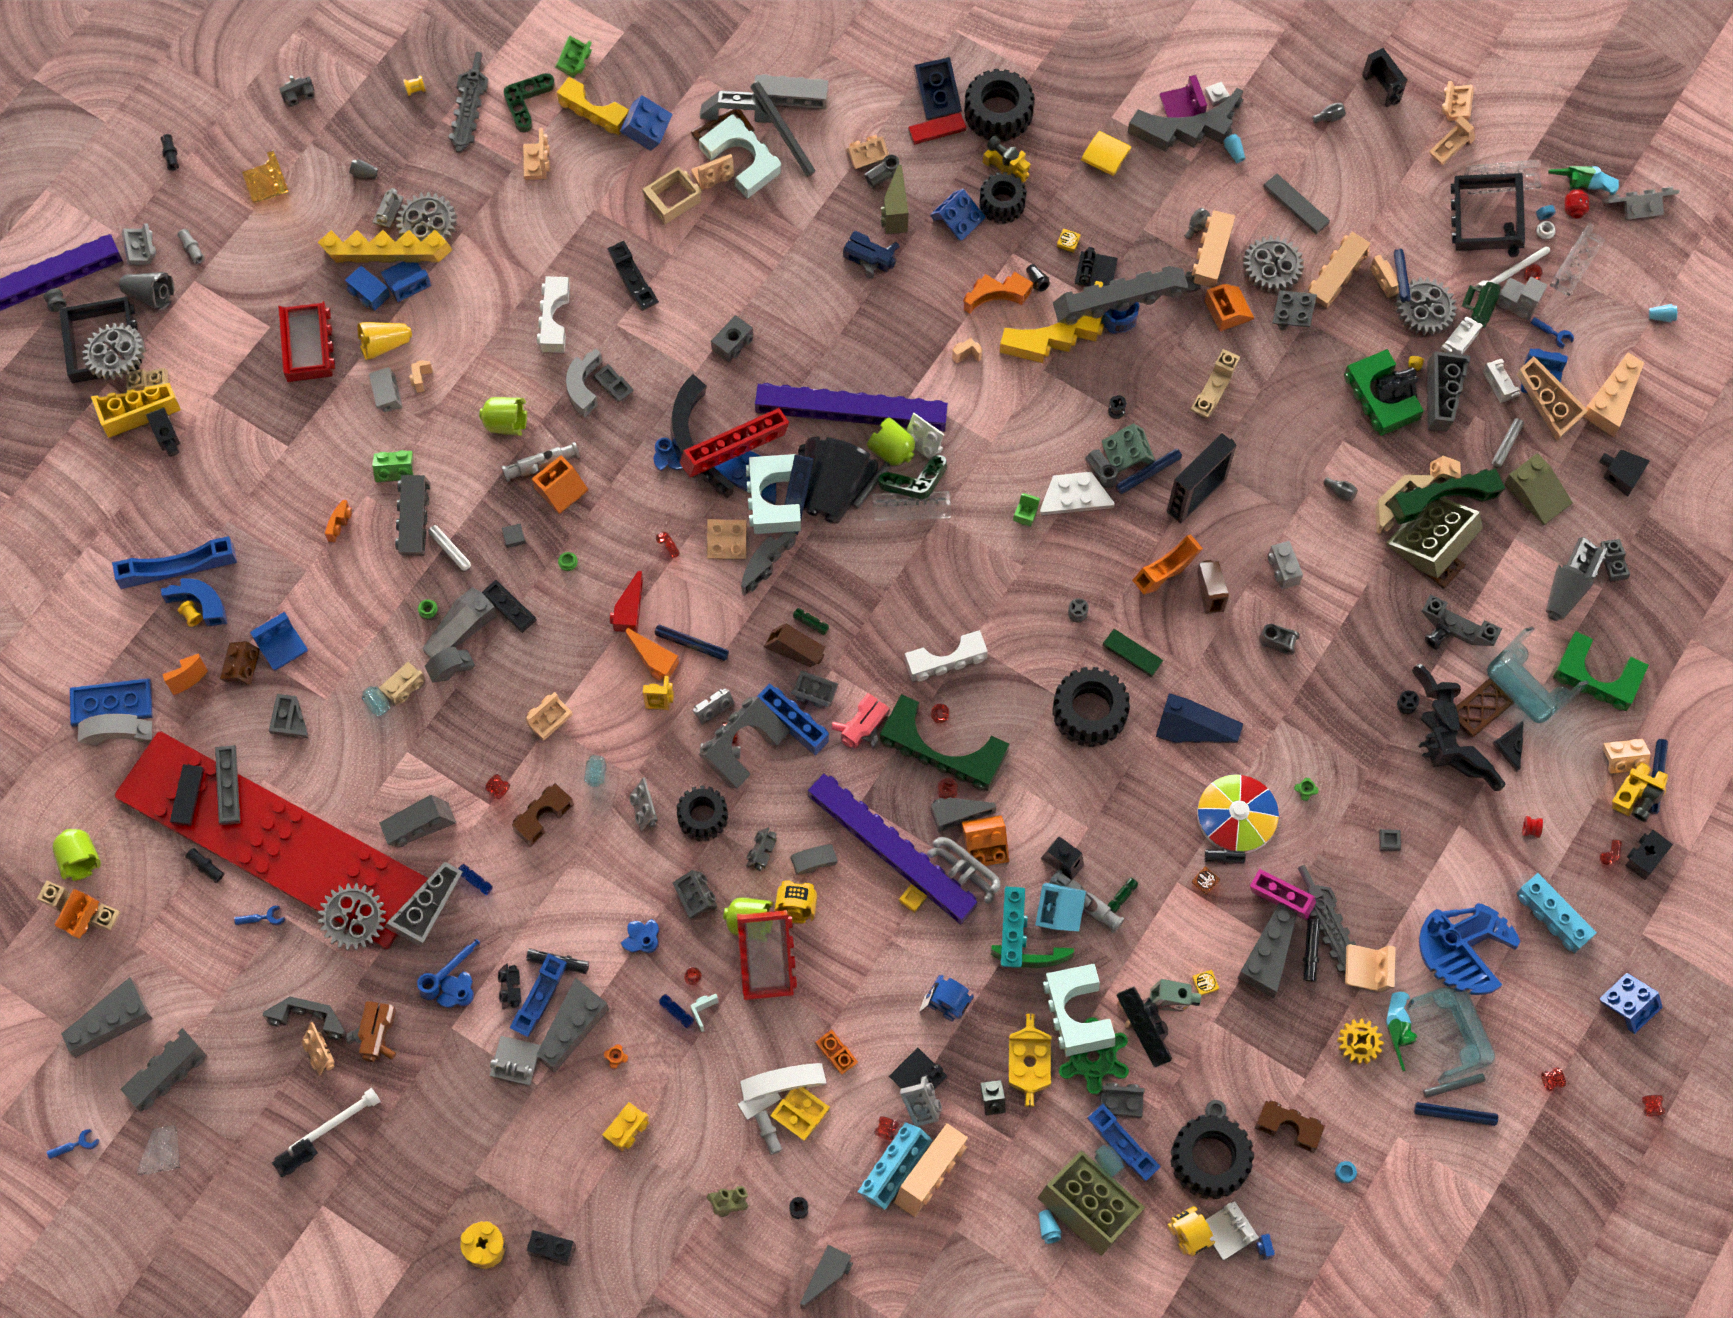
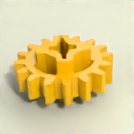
M1353 1019L1351 1026L1346 1023L1343 1026L1345 1030L1341 1029L1339 1031L1342 1037L1337 1039V1042L1342 1043L1338 1050L1345 1051L1342 1057L1349 1056L1350 1063L1354 1059L1357 1060V1065H1360L1362 1060L1366 1064H1369L1370 1058L1376 1060V1054L1382 1052L1379 1047L1384 1044L1383 1041L1379 1040L1382 1037V1033H1376L1378 1027L1372 1028L1371 1021L1364 1024L1363 1019H1360L1359 1023H1356ZM1347 1036H1349L1348 1038L1350 1040L1349 1046L1347 1044ZM1364 1038H1366L1364 1040V1043H1360L1355 1046L1357 1040L1359 1041L1361 1039L1363 1040ZM1371 1038L1373 1039V1042H1374L1373 1048H1372V1045H1371V1043H1370V1039H1371Z

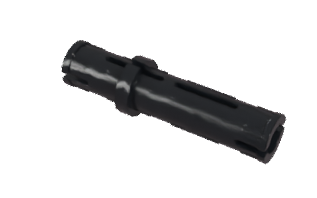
M1307 919L1305 957H1303L1304 981L1316 982L1317 964L1320 960L1318 958L1320 919Z
M529 948L526 961L543 964L548 952ZM549 953L567 962L564 971L587 974L589 961L578 960L570 955L561 956Z

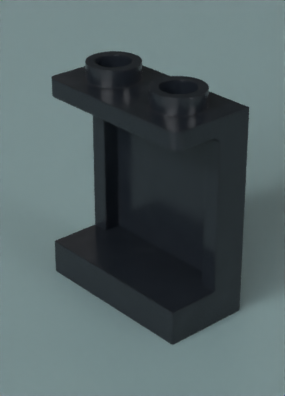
M1384 47L1369 54L1362 73L1363 78L1368 80L1375 76L1388 93L1384 105L1386 107L1397 105L1402 100L1408 79Z

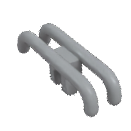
M946 837L935 839L933 846L936 848L929 850L927 856L929 858L934 856L944 858L953 866L948 873L949 876L953 877L960 871L963 875L959 878L958 883L963 885L970 879L986 892L984 902L987 904L991 903L994 899V893L1000 889L999 878L953 840ZM941 845L947 846L962 859L959 861L948 851L938 847ZM978 870L992 882V886L979 877L975 871Z

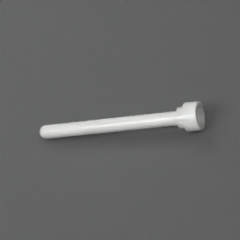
M1546 246L1489 282L1496 284L1503 282L1550 252V248ZM1488 280L1481 281L1476 284V287L1482 289Z
M370 1088L364 1092L363 1099L302 1139L306 1140L309 1138L313 1142L364 1107H370L371 1105L374 1107L381 1101L375 1091ZM291 1145L288 1150L291 1154H294L293 1150L291 1149L293 1145Z

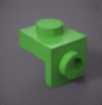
M1022 493L1013 521L1031 526L1037 514L1040 498Z

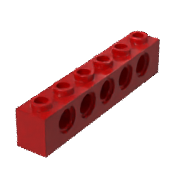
M780 408L775 409L684 450L680 464L691 478L784 436L790 422Z

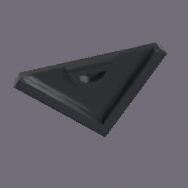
M1523 721L1493 742V745L1516 771H1519L1521 768Z

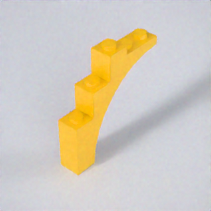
M1096 281L1095 285H1099V288L1103 287V282ZM1083 316L1073 325L1058 322L1038 329L1018 330L1004 328L999 353L1043 363L1045 356L1049 357L1051 348L1070 352L1071 346L1076 344L1077 337L1096 341L1097 336L1102 335L1104 324H1101L1102 317Z

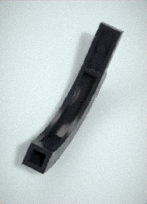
M694 374L680 388L671 416V440L679 461L684 450L695 446L689 432V416L694 406L706 393L707 386ZM715 467L700 473L701 478L714 486L720 495H724L728 499L733 494L734 484Z

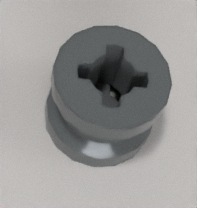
M60 289L48 290L43 296L44 300L48 303V310L51 312H58L60 308H65L67 305L65 299L62 298L63 293Z
M1081 598L1072 600L1068 610L1069 618L1074 622L1084 621L1088 614V603Z

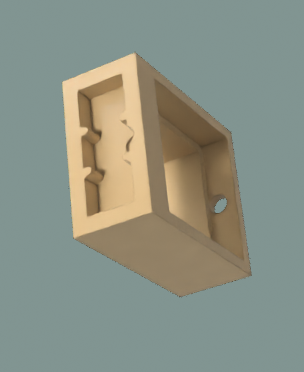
M679 166L642 189L644 200L664 224H667L701 202L702 192L697 184H693L689 174L686 171L683 172ZM680 182L690 196L668 209L657 195Z

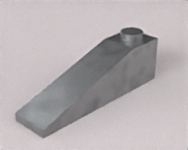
M473 587L470 588L454 602L423 647L424 652L432 658L447 648L458 647L497 616L495 607L483 593Z

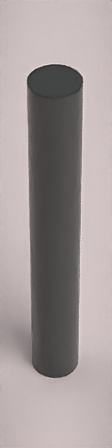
M887 462L883 463L852 503L853 507L858 509L878 484V477L882 473L887 472L891 467L890 464Z
M1482 1073L1424 1089L1423 1094L1425 1098L1485 1082V1076Z

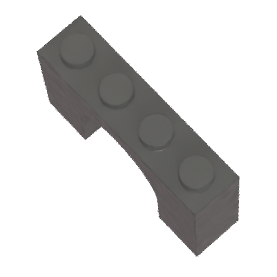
M759 697L747 698L742 703V708L728 718L729 722L725 726L717 729L715 732L716 736L711 741L708 740L701 747L702 751L698 754L730 788L738 789L751 775L735 758L732 751V741L738 730L745 726H750L770 745H778L790 732L786 725Z

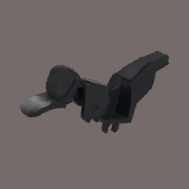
M1422 664L1414 666L1412 672L1422 684L1426 697L1437 699L1432 703L1435 711L1424 712L1421 716V720L1433 731L1426 736L1424 742L1419 744V748L1426 747L1428 749V752H1424L1422 757H1430L1433 767L1449 765L1467 777L1483 778L1494 791H1501L1506 784L1494 766L1474 746L1460 747L1457 744L1456 737L1460 730V724L1454 698L1460 694L1461 686L1458 683L1440 682L1437 684L1433 676Z

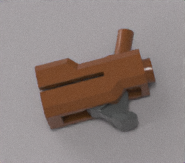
M366 1001L359 1028L350 1031L346 1037V1042L349 1045L354 1041L361 1044L359 1054L363 1057V1060L375 1062V1059L380 1060L381 1054L391 1060L396 1056V1052L386 1047L385 1042L386 1031L393 1026L396 1013L395 1007L389 1004L380 1003L379 1005L376 1002Z

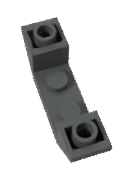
M718 91L701 104L700 119L718 120L719 110L724 108L754 110L755 122L772 123L752 92Z
M1431 594L1429 595L1421 612L1434 627L1440 623L1448 628L1452 636L1470 645H1495L1502 628L1485 620L1480 626L1445 609L1448 602Z
M290 996L265 1010L262 1015L267 1023L273 1026L287 1025L291 1010L298 1015H304L305 1013L313 1014L312 1017L324 1020L326 1017L323 1031L328 1038L339 1040L340 1038L346 1039L347 1037L344 1028L330 1005Z

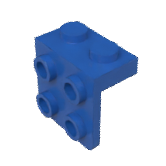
M1530 348L1524 365L1534 356L1561 383L1562 372L1567 364L1568 356L1558 352L1551 353L1542 349ZM1521 383V392L1527 393L1526 389Z

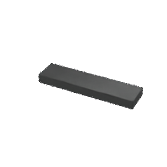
M1275 174L1264 184L1263 188L1316 235L1330 223V220L1279 174Z
M236 745L215 747L219 824H238L241 822Z

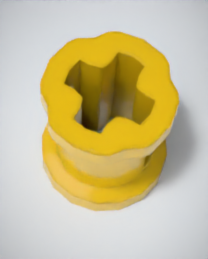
M422 76L409 81L404 80L408 96L418 91L426 92Z
M192 601L184 602L177 610L179 614L185 617L189 627L199 624L203 619V615L197 612Z

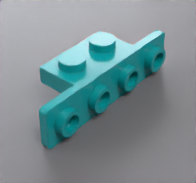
M1005 887L1001 967L1021 968L1022 948H1026L1027 935H1023V928H1027L1028 915H1024L1025 888Z

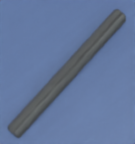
M754 82L750 88L805 175L807 177L813 175L815 169L760 82Z

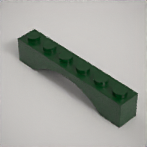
M1484 469L1474 475L1469 473L1459 479L1450 478L1444 483L1438 484L1436 482L1422 489L1417 487L1407 493L1399 492L1393 496L1394 498L1390 502L1389 507L1399 525L1416 520L1425 506L1440 498L1463 496L1483 502L1498 498L1505 490V486L1496 469Z

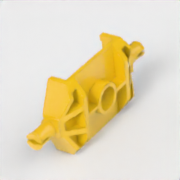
M1026 1014V1027L1009 1035V1085L1026 1094L1025 1107H1029V1101L1030 1107H1034L1035 1092L1051 1086V1036L1034 1027L1035 1014H1031V1020L1030 1014ZM1026 1057H1032L1035 1060L1033 1067H1027L1024 1064Z

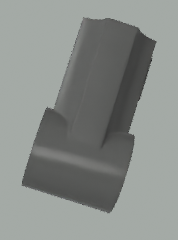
M893 154L887 155L882 163L865 173L864 176L868 184L875 188L887 179L893 178L897 166L900 165L899 158Z
M1099 449L1091 451L1085 457V461L1098 476L1100 484L1105 488L1115 486L1117 482V468L1108 462Z

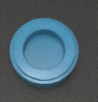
M1553 205L1544 206L1536 211L1539 220L1548 219L1556 213Z
M1343 1161L1335 1168V1177L1341 1183L1348 1184L1356 1178L1357 1169L1351 1162Z

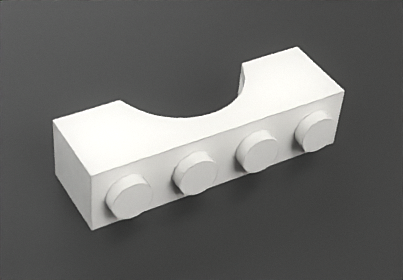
M546 276L545 284H542L544 300L540 301V311L543 314L542 317H539L541 334H537V345L541 346L542 352H565V329L555 323L552 318L554 312L560 306L569 303L570 283L568 277Z
M979 630L962 635L958 649L948 656H935L926 651L925 648H920L905 653L904 661L911 680L924 681L929 676L935 674L939 676L954 668L955 670L962 669L970 663H981L987 658L988 651Z

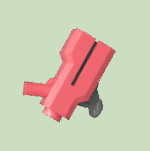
M867 693L859 703L858 713L852 721L846 725L833 722L831 729L842 732L841 741L848 748L853 747L856 749L864 740L871 742V749H875L878 745L877 729L890 714V708L881 701L877 702L878 699Z

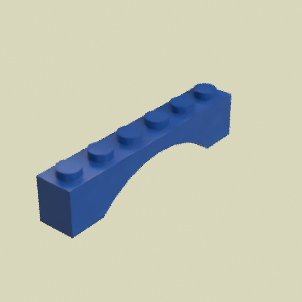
M227 536L209 540L204 545L182 554L154 559L130 558L112 562L115 581L120 589L234 564L237 563L234 545L230 537Z

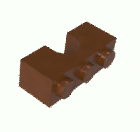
M556 783L546 787L542 792V796L538 800H533L528 805L527 810L523 814L516 816L513 820L512 827L514 832L531 847L545 834L544 827L538 822L540 816L550 812L560 819L574 806L573 799Z
M1265 1101L1254 1128L1275 1136L1279 1126L1290 1125L1296 1131L1294 1145L1314 1153L1318 1147L1325 1125L1321 1124V1121L1316 1118L1309 1117L1308 1119L1301 1116V1113L1297 1110L1282 1108V1105L1276 1101Z

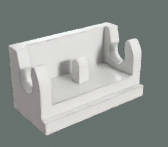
M1465 317L1464 321H1461L1456 330L1442 345L1441 349L1446 353L1463 355L1479 334L1482 324L1469 317Z
M1503 359L1487 363L1483 370L1484 376L1500 403L1520 395L1519 387L1514 386L1503 367Z

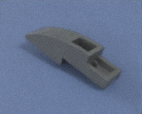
M794 531L785 532L777 540L770 535L756 550L743 575L741 591L744 596L748 592H753L762 580H767L772 575V562H776L785 550H790L795 545L796 535Z

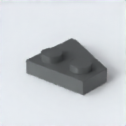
M276 695L269 727L270 734L308 738L309 735L297 696Z

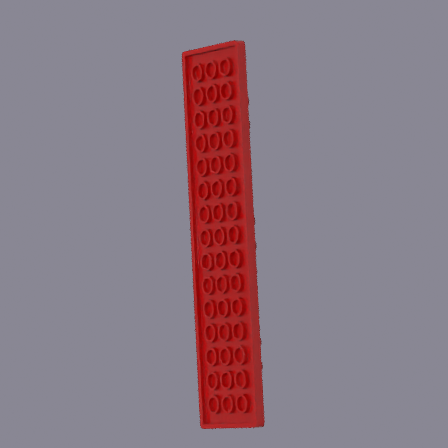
M162 731L156 733L116 791L115 797L118 801L317 912L325 910L320 904H327L325 896L332 897L331 890L338 893L339 886L345 890L347 883H349L351 889H354L355 884L358 883V889L361 890L365 885L367 893L373 889L372 897L379 895L380 898L377 903H384L380 910L386 911V914L380 917L386 919V922L379 924L384 928L383 931H376L379 934V938L374 936L371 938L376 945L384 949L390 948L398 934L384 926L428 880L427 877L238 774L241 823L220 825L216 761ZM183 764L202 766L204 768L191 826L171 824L170 822ZM346 898L342 900L341 906L347 909L352 906L353 902ZM357 900L353 913L347 915L349 922L346 928L348 929L352 920H357L355 912L360 905V900ZM364 906L360 910V914L363 916H369L372 912V909L368 906ZM338 917L333 920L342 926L344 924L342 918ZM356 925L352 928V931L361 935L364 929L362 926Z

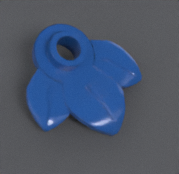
M668 438L657 440L655 443L656 453L653 456L657 469L661 471L668 466L674 470H681L683 467L675 453L672 441Z
M653 919L649 920L645 925L640 921L628 923L627 931L629 937L621 942L622 947L632 953L640 950L644 953L654 952L658 947V938L656 937L659 932L658 924Z
M463 971L458 978L450 975L440 981L443 993L436 999L437 1003L446 1008H451L457 1004L460 1006L469 1005L474 998V993L471 989L473 982L471 976Z

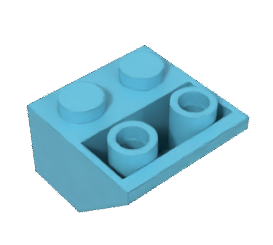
M1050 883L1043 884L1035 925L1055 930L1079 931L1086 891Z

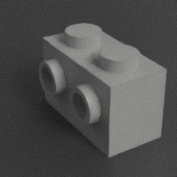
M1290 541L1272 545L1267 557L1281 589L1299 585L1303 573Z

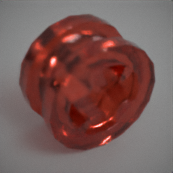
M1536 264L1529 265L1524 273L1525 280L1528 282L1530 277L1540 280L1543 273L1542 268ZM1532 271L1536 272L1534 276L1530 275Z
M939 703L933 706L931 711L933 721L941 724L948 720L949 708L945 704ZM938 710H942V713L946 714H943V717H938V714H935V712L938 713Z

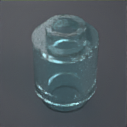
M370 686L363 691L361 699L373 714L381 716L390 709L389 701L377 686Z
M593 755L587 760L584 781L589 786L598 787L604 783L607 765L604 757Z
M1104 1144L1095 1151L1097 1155L1094 1159L1106 1174L1109 1173L1111 1177L1115 1176L1125 1167L1122 1164L1123 1160L1111 1145L1107 1147Z

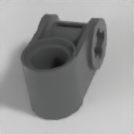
M1270 623L1264 626L1259 640L1265 647L1292 655L1295 652L1294 646L1300 634L1294 630ZM1266 633H1271L1274 638H1269Z

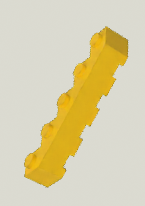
M332 230L318 241L322 249L336 263H343V261H353L354 263H369V261H379L380 263H395V261H405L406 263H420L421 261L440 262L452 251L448 242L436 230L431 232L422 242L410 230L404 233L396 242L384 230L370 242L358 230L344 242Z

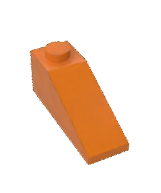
M627 628V639L651 673V676L659 681L661 679L664 680L665 676L670 678L679 664L678 655Z

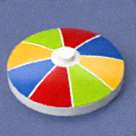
M1228 775L1215 780L1205 789L1198 804L1197 819L1203 835L1215 847L1221 850L1226 849V851L1250 853L1260 849L1271 839L1278 824L1279 811L1273 794L1260 781L1244 775Z

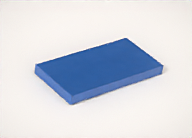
M150 678L71 687V726L78 727V723L84 719L103 714L137 715V719L153 718Z

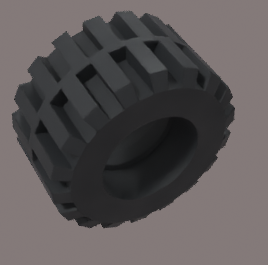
M997 172L995 176L990 175L988 179H985L983 185H981L980 210H982L985 216L988 215L987 219L990 221L994 219L995 223L1002 221V224H1006V221L1011 223L1014 221V218L1018 219L1020 214L1024 212L1027 194L1024 182L1021 183L1019 177L1015 178V175L1012 173L1007 175L1008 172H1003V174ZM1005 194L1012 199L1003 202L995 199L994 196Z
M695 786L692 787L691 792L685 791V796L679 798V803H677L676 807L678 824L684 834L687 833L691 839L695 837L696 841H700L701 838L709 841L711 836L713 839L716 838L717 833L721 834L723 827L727 825L728 810L725 798L720 796L718 790L714 792L710 786L708 789H705V786H700V789H696ZM704 805L714 810L713 816L706 821H696L690 816L691 812L698 806Z

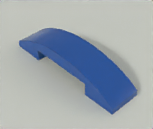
M548 953L539 970L540 974L521 1010H518L509 1027L510 1029L526 1037L530 1036L546 1010L560 982L567 962Z
M1104 1104L1099 1106L1087 1118L1111 1149L1144 1181L1148 1180L1161 1167L1116 1121L1117 1118Z

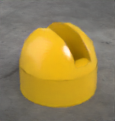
M1410 356L1408 361L1409 368L1413 367L1416 371L1422 369L1424 359L1418 356Z

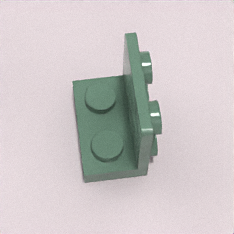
M1134 423L1102 440L1108 461L1117 468V473L1140 461L1148 465L1155 461L1144 429Z

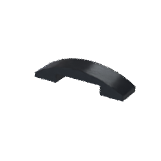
M625 241L607 248L622 281L639 308L643 311L658 304L657 297L651 287L647 285Z

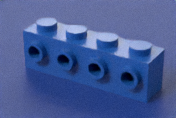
M769 683L756 696L790 730L789 734L815 756L829 742L828 731L822 725H818L808 713H804L799 709L794 701L786 698L779 688H775Z

